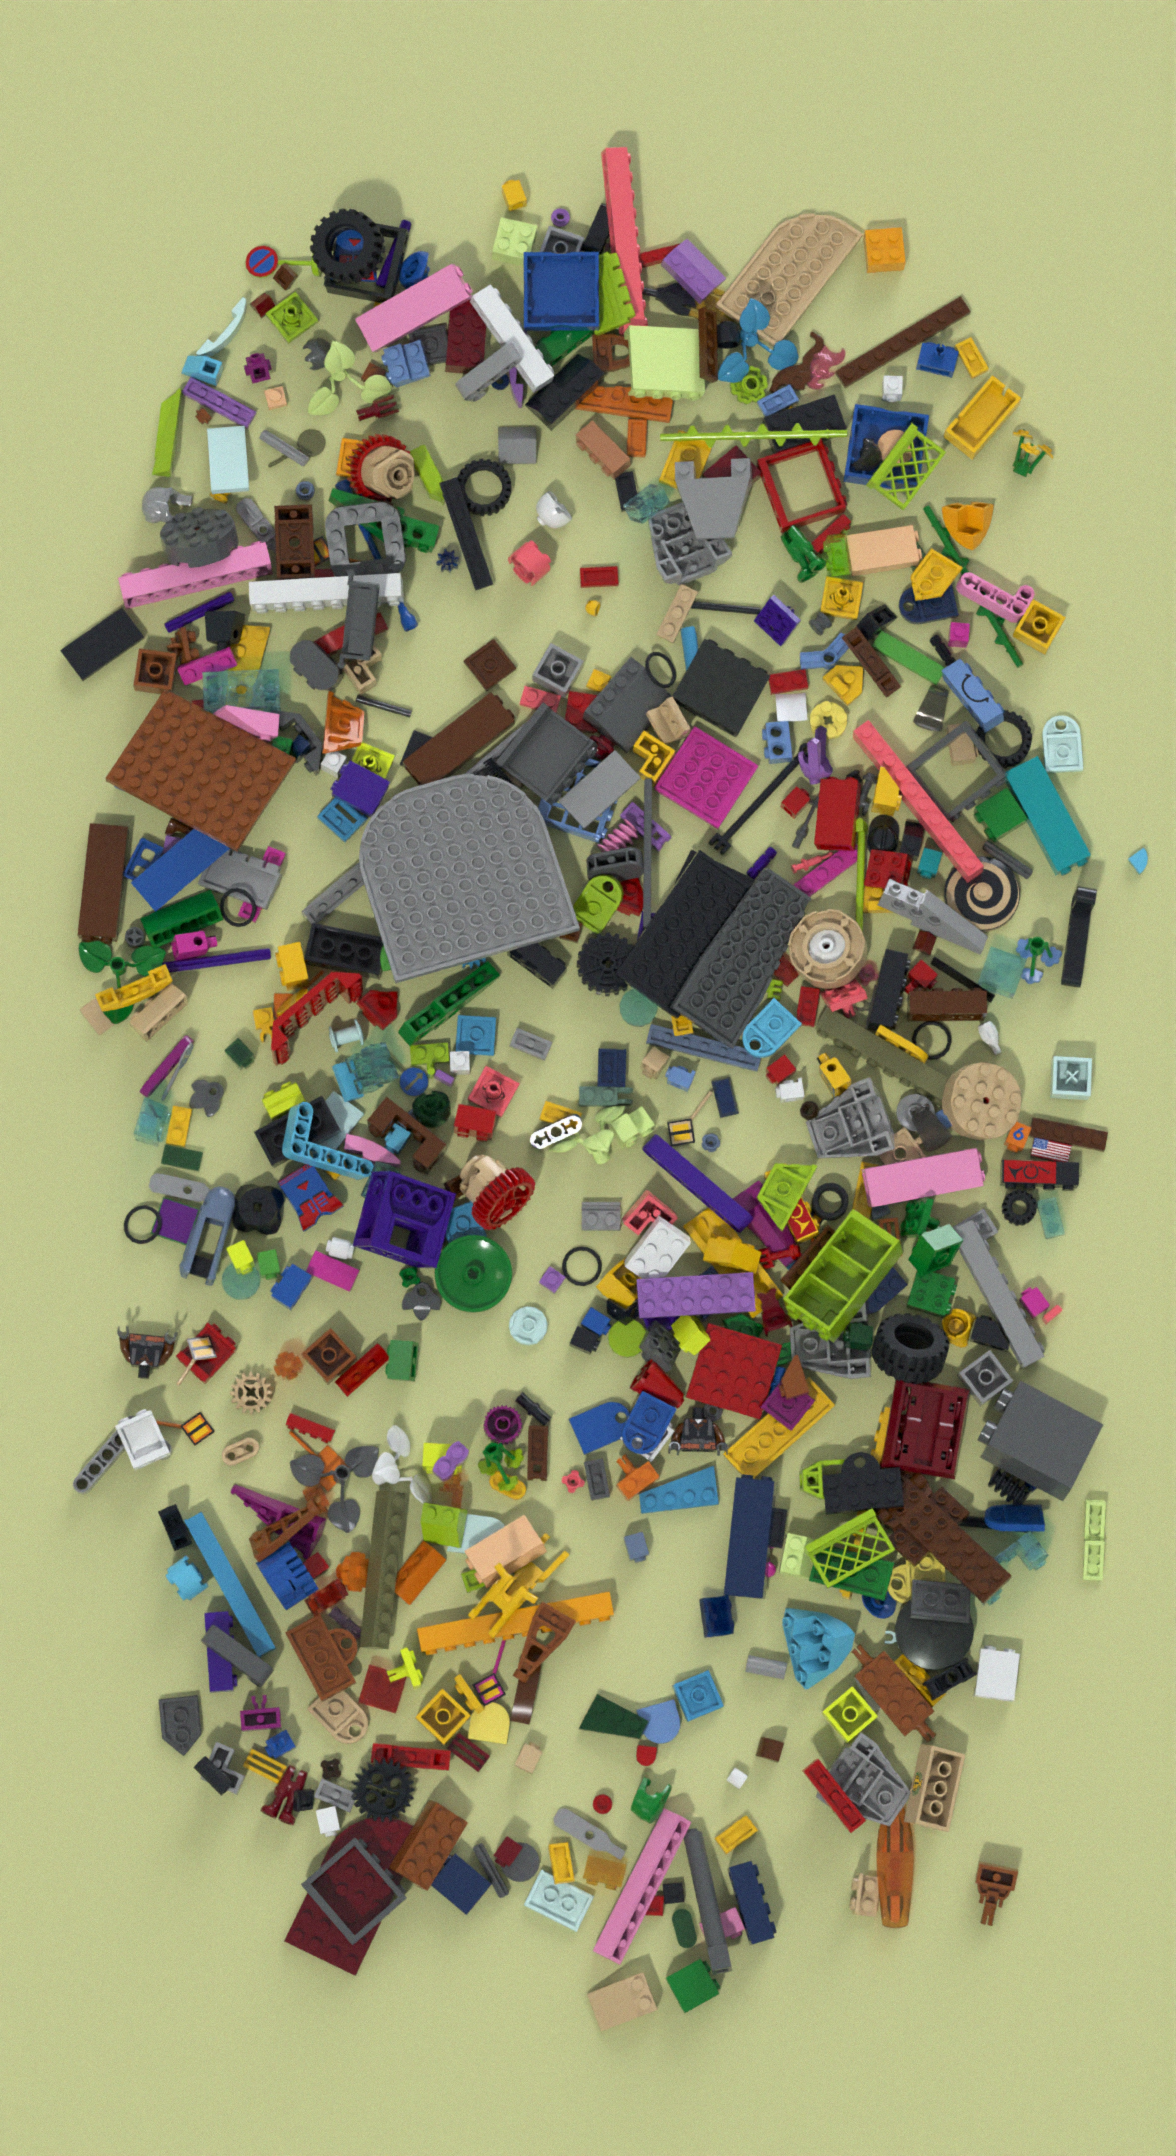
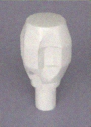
M991 1021L980 1024L978 1029L982 1040L992 1048L995 1055L1001 1053L1002 1051L998 1045V1031Z

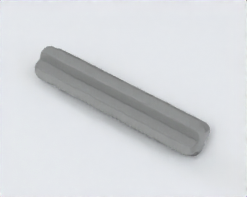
M264 430L261 432L260 440L299 465L305 466L307 464L308 456L269 431Z

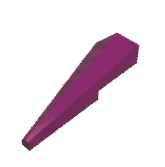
M236 1484L230 1492L242 1499L246 1507H251L257 1513L256 1516L267 1526L299 1510V1508ZM316 1515L288 1540L293 1548L296 1547L303 1553L302 1557L305 1559L310 1557L322 1536L326 1519ZM279 1529L275 1533L281 1535L283 1529Z

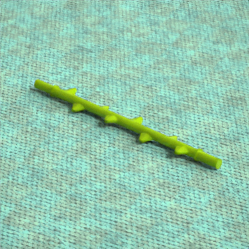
M796 423L792 431H768L764 424H760L757 432H733L729 425H725L722 432L698 433L695 426L692 425L687 433L660 434V441L705 440L708 447L712 448L716 440H740L742 446L747 447L751 439H775L779 446H783L786 439L810 438L812 444L817 445L821 438L848 437V430L803 431L800 424Z

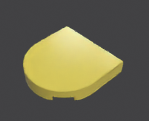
M494 1702L485 1707L481 1704L484 1711L478 1714L474 1710L472 1713L468 1739L507 1745L510 1725L507 1711L504 1707Z

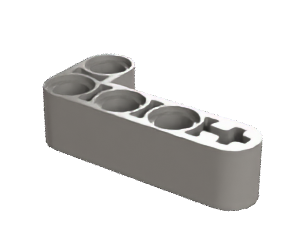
M508 343L459 379L455 386L465 401L475 402L485 396L486 392L484 389L522 361V357L514 344Z

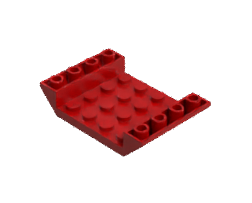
M331 972L273 1021L271 1051L276 1066L278 1064L283 1065L290 1059L289 1039L294 1036V1031L297 1028L302 1029L309 1023L308 1019L311 1016L319 1015L324 1010V1005L333 1003L338 998V993L348 1004L352 1001L356 1003L363 996L362 976L359 973Z

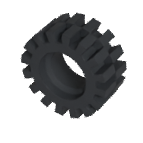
M1021 1189L1011 1191L1003 1200L1001 1207L1005 1220H1008L1010 1224H1015V1226L1028 1224L1037 1212L1036 1199L1032 1197L1033 1195L1027 1193L1026 1190L1021 1191ZM1015 1201H1023L1026 1204L1027 1210L1024 1214L1018 1215L1013 1212L1012 1204Z

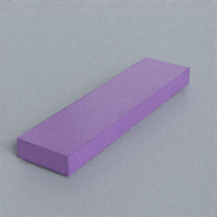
M190 377L182 391V395L240 426H245L246 429H248L256 415V411L193 377Z

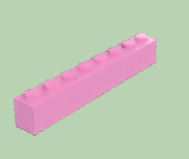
M663 1809L593 1949L594 1952L619 1965L621 1964L691 1824L689 1820L667 1809Z

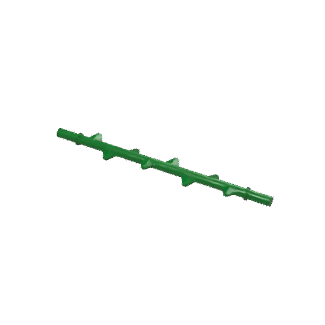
M929 505L924 507L923 510L930 520L931 526L934 527L945 546L941 554L945 557H952L956 564L963 567L960 572L962 575L968 573L969 571L966 566L969 563V559L959 556L949 539L950 533L947 528L941 526L940 520L938 521ZM980 605L976 614L977 616H987L998 635L994 641L995 644L1004 645L1006 652L1009 653L1016 667H1021L1023 662L1017 654L1015 646L1012 645L1001 627L1005 619L995 617L992 611Z

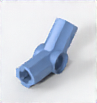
M840 633L824 651L800 652L801 670L818 668L830 670L834 668L838 660L849 649L841 638L845 634ZM831 656L834 661L826 662L824 657Z

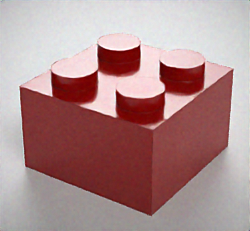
M458 1104L454 1133H457V1136L461 1138L476 1137V1140L481 1142L492 1140L496 1122V1111Z

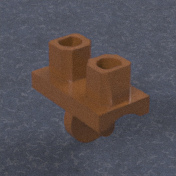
M186 627L179 628L180 631L175 633V637L171 638V644L167 646V651L177 653L180 665L199 658L198 649H189L188 644L195 643V631H186Z

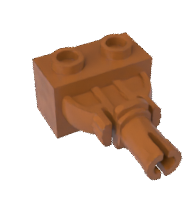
M982 1861L978 1862L975 1883H977V1889L980 1894L979 1903L983 1904L984 1897L986 1896L981 1924L986 1925L987 1916L989 1915L987 1924L993 1926L997 1901L999 1899L998 1907L1002 1908L1003 1901L1009 1896L1011 1891L1015 1890L1018 1869Z

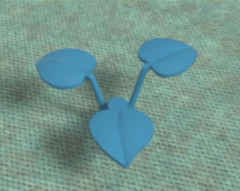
M750 298L739 320L742 328L739 335L743 341L741 343L743 357L738 352L727 356L718 371L719 381L736 383L747 376L749 365L745 362L747 359L746 346L753 347L759 344L765 350L772 353L768 358V363L777 370L791 367L798 361L797 348L791 341H778L772 350L758 340L757 329L763 330L768 326L770 315L765 306L753 298Z

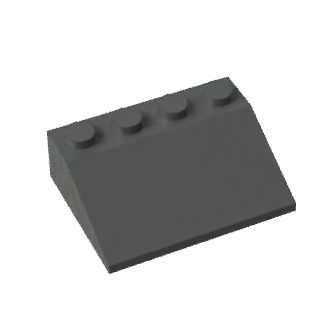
M630 657L586 708L582 719L627 753L636 743L642 732L646 731L651 725L646 712L659 707L667 698L672 696L665 688L655 685L647 675L646 668Z

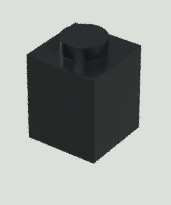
M577 1326L569 1346L591 1355L592 1351L596 1352L600 1341L597 1339L599 1335Z

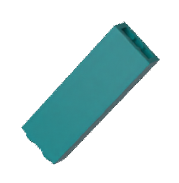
M1037 756L1006 771L1008 776L1005 778V783L1028 818L1026 822L1055 876L1060 873L1062 876L1072 871V867L1076 865L1082 867L1087 864L1091 854L1039 757Z

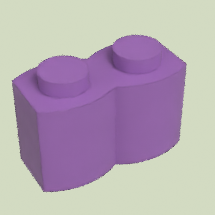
M459 1441L453 1443L448 1448L446 1456L441 1457L434 1464L433 1474L442 1482L447 1481L454 1474L456 1467H459L467 1460L469 1450Z

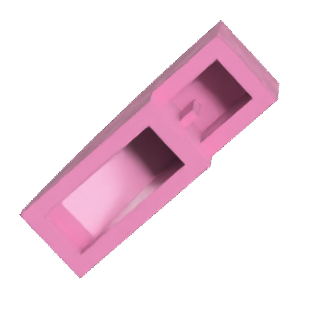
M346 1134L344 1152L361 1154L363 1159H367L373 1164L401 1168V1161L384 1147L371 1140Z

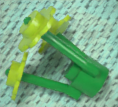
M502 1443L488 1444L482 1452L485 1456L484 1461L478 1463L480 1473L492 1476L495 1474V1471L499 1470L504 1481L498 1483L499 1490L510 1491L514 1489L515 1485L518 1484V1477H507L500 1461L503 1458V1453H505L507 1456L504 1458V1462L507 1464V1468L513 1467L516 1469L524 1459L523 1451L516 1449L509 1452Z

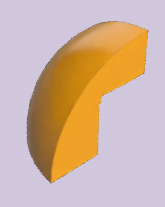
M971 502L970 505L954 503L943 506L942 515L948 532L960 545L974 550L983 541L989 529L994 504Z

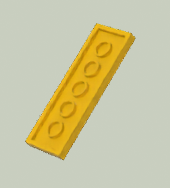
M810 1377L806 1379L809 1389L808 1395L815 1402L792 1431L767 1414L728 1449V1455H726V1452L723 1454L741 1475H753V1479H755L835 1407V1404Z

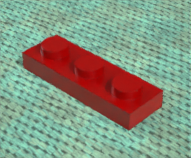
M377 1343L335 1381L336 1385L348 1397L389 1360L388 1354Z

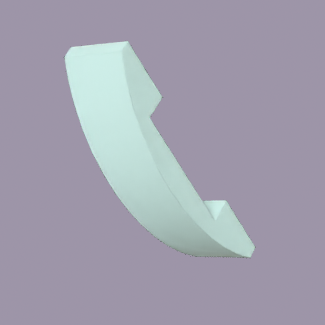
M244 297L231 311L234 320L214 343L207 339L196 352L197 356L210 358L232 341L245 318L247 303Z

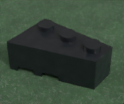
M538 943L507 951V956L552 989L567 972L566 963L560 958L552 956L548 949Z

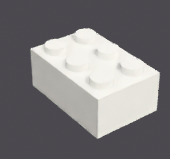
M658 1215L624 1260L625 1267L642 1279L665 1278L690 1245V1237Z

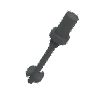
M818 796L815 800L810 801L809 804L812 808L806 821L795 833L796 838L792 844V847L795 849H799L803 838L807 836V825L815 808H818Z

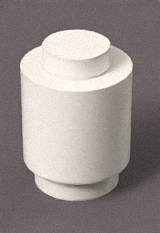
M332 1237V1240H328L325 1251L329 1252L328 1256L346 1260L347 1258H352L354 1246H352L353 1243H350L349 1240Z

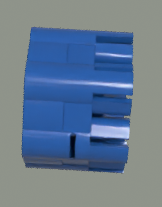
M289 1542L282 1545L262 1561L256 1562L262 1575L286 1611L319 1590Z

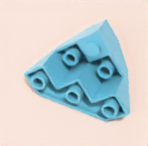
M785 1608L782 1626L795 1679L806 1690L840 1667L852 1650L855 1633L845 1622L826 1613Z

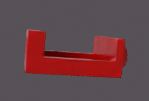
M208 1322L195 1338L210 1336L217 1358L197 1360L190 1369L204 1384L237 1351L236 1343L229 1336L226 1338L220 1334L222 1330L216 1324L210 1325ZM189 1346L176 1355V1358L186 1368L193 1359Z

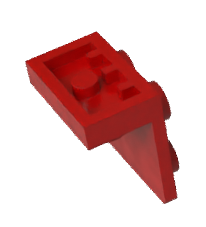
M872 849L864 885L866 887L884 889L888 880L891 879L908 887L913 860L905 853Z

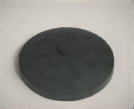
M911 1599L903 1606L896 1620L895 1637L900 1651L911 1663L927 1670H942L955 1665L967 1654L974 1636L971 1615L969 1623L910 1618Z

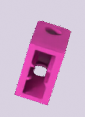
M204 931L175 935L171 943L174 960L192 959L206 955L208 948L217 947L216 936L206 937Z

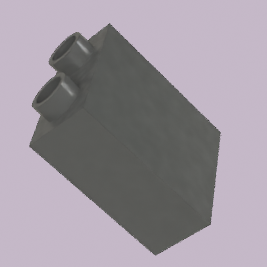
M1022 1381L1019 1382L1014 1392L1004 1388L993 1408L1002 1413L998 1423L995 1424L987 1420L977 1439L986 1445L980 1458L1064 1501L1072 1489L1103 1424Z

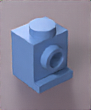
M669 1066L665 1075L668 1078L667 1084L688 1092L696 1071L692 1070L689 1073L685 1067Z

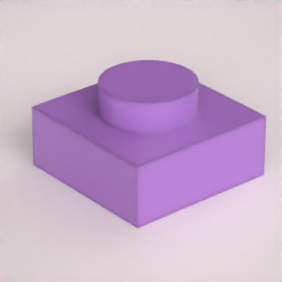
M549 1267L540 1279L539 1284L555 1294L566 1277L552 1267Z

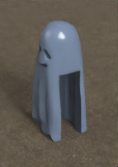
M222 1186L214 1187L206 1195L204 1203L199 1209L200 1213L198 1214L197 1221L191 1230L183 1259L179 1265L181 1277L186 1279L190 1272L204 1222L222 1227L205 1285L208 1286L214 1284L235 1207V1196L228 1188Z

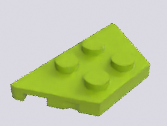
M775 1163L761 1188L757 1199L782 1232L818 1167L817 1165Z

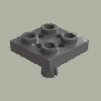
M656 1320L650 1323L639 1345V1348L642 1350V1358L646 1362L652 1359L665 1372L672 1369L681 1350L679 1347L680 1342Z

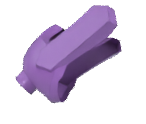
M823 726L815 730V738H812L807 743L808 757L805 756L804 751L798 753L801 771L809 779L810 784L820 783L822 778L830 777L833 772L826 757L827 729Z

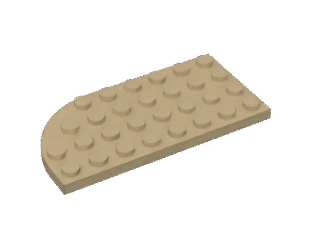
M809 213L799 215V217L789 221H784L768 236L718 301L716 308L739 323L740 316L750 298L762 303L769 312L770 321L765 329H757L756 334L774 348L778 341L784 340L860 241L863 234L846 222L830 215L823 216Z

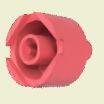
M531 540L525 542L510 555L508 562L509 564H514L513 571L526 584L531 582V586H534L550 571L549 564L551 559L547 554H542L538 550L536 543Z

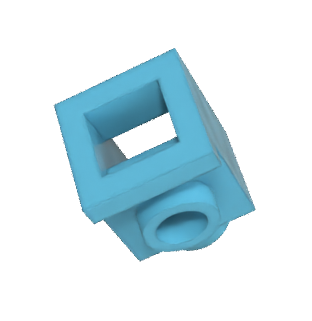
M394 1123V1132L390 1131L386 1136V1146L384 1148L392 1154L396 1153L399 1155L410 1139L411 1133Z

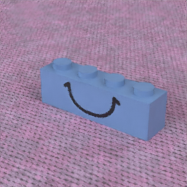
M958 659L941 670L945 683L985 733L1004 721L1003 707L999 703H995L994 697L989 690L983 688L981 679L972 674V669L968 663L964 664L961 659Z

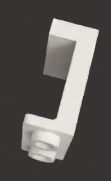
M141 1410L136 1413V1417L132 1419L128 1417L123 1418L115 1426L135 1471L171 1455L151 1410Z
M984 1646V1649L981 1648L979 1650L976 1688L974 1689L973 1697L1013 1702L1020 1654L1015 1653L1014 1649L1004 1648V1651H996V1647Z

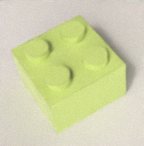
M501 217L492 251V259L524 267V252L533 251L537 235V225Z

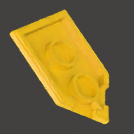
M931 548L910 576L915 601L942 597L963 567Z

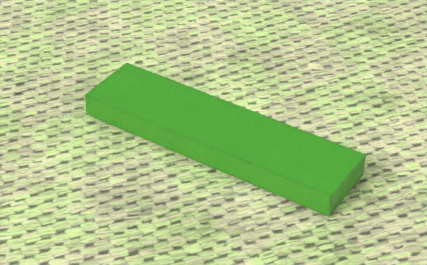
M881 630L872 645L873 649L934 685L938 684L942 677L941 670L945 667Z

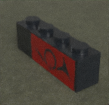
M1002 1160L1000 1163V1186H1005V1189H1016V1186H1021L1025 1190H1035V1187H1043V1190L1052 1191L1055 1188H1062V1191H1074V1188L1079 1186V1163Z

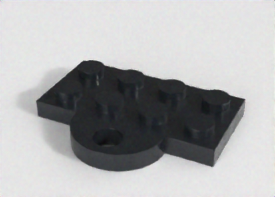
M858 1452L847 1457L842 1465L841 1473L822 1475L826 1515L868 1511L872 1508L873 1510L904 1507L900 1467L880 1469L878 1461L868 1453ZM863 1458L866 1463L863 1467H857L854 1464L855 1460Z

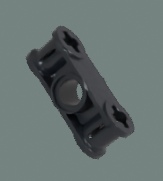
M968 1657L940 1675H936L922 1683L931 1694L932 1701L958 1684L964 1683L977 1675V1672H974L968 1663ZM947 1675L952 1678V1683L948 1680Z

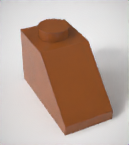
M798 1355L793 1357L781 1379V1385L778 1386L781 1397L785 1396L786 1401L809 1394Z

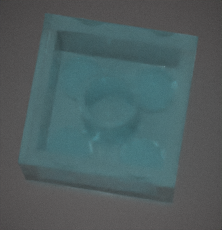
M990 947L977 984L988 991L1013 999L1027 959Z

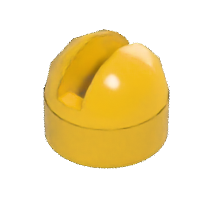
M595 600L588 601L585 606L586 612L592 616H597L601 603Z

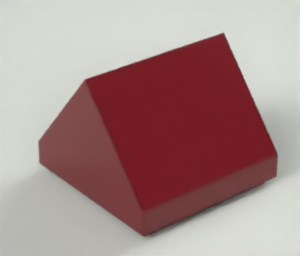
M263 293L251 302L250 306L262 319L269 310L275 307V304L269 295Z
M919 931L912 949L931 955L937 937L930 932Z

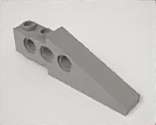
M888 880L878 906L912 920L910 925L981 955L988 938L987 935L930 891L926 890L924 894L894 880Z

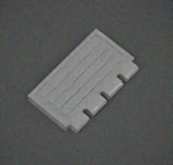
M230 848L202 872L198 884L221 894L234 888L246 890L253 897L257 907L267 910L282 878L280 874L281 866L270 862L266 865L264 860L253 856L249 859V855L235 850L232 853ZM234 892L228 895L251 904L249 898L243 893Z

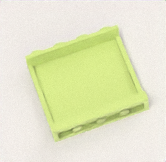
M628 326L624 332V339L628 340L631 376L629 396H635L636 398L648 396L654 399L668 397L672 400L687 398L690 401L699 400L705 393V380L700 378L699 329Z

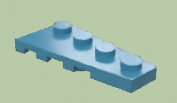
M714 1466L640 1493L641 1514L719 1505Z

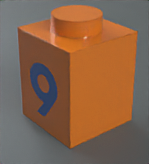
M1016 1122L1009 1130L1004 1145L1012 1152H1022L1032 1128Z

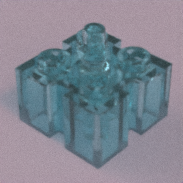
M385 1042L371 1044L360 1050L361 1053H355L345 1059L350 1074L354 1073L356 1077L353 1082L358 1095L375 1092L382 1088L383 1084L390 1083L399 1078L394 1063L391 1064L388 1060L391 1055Z

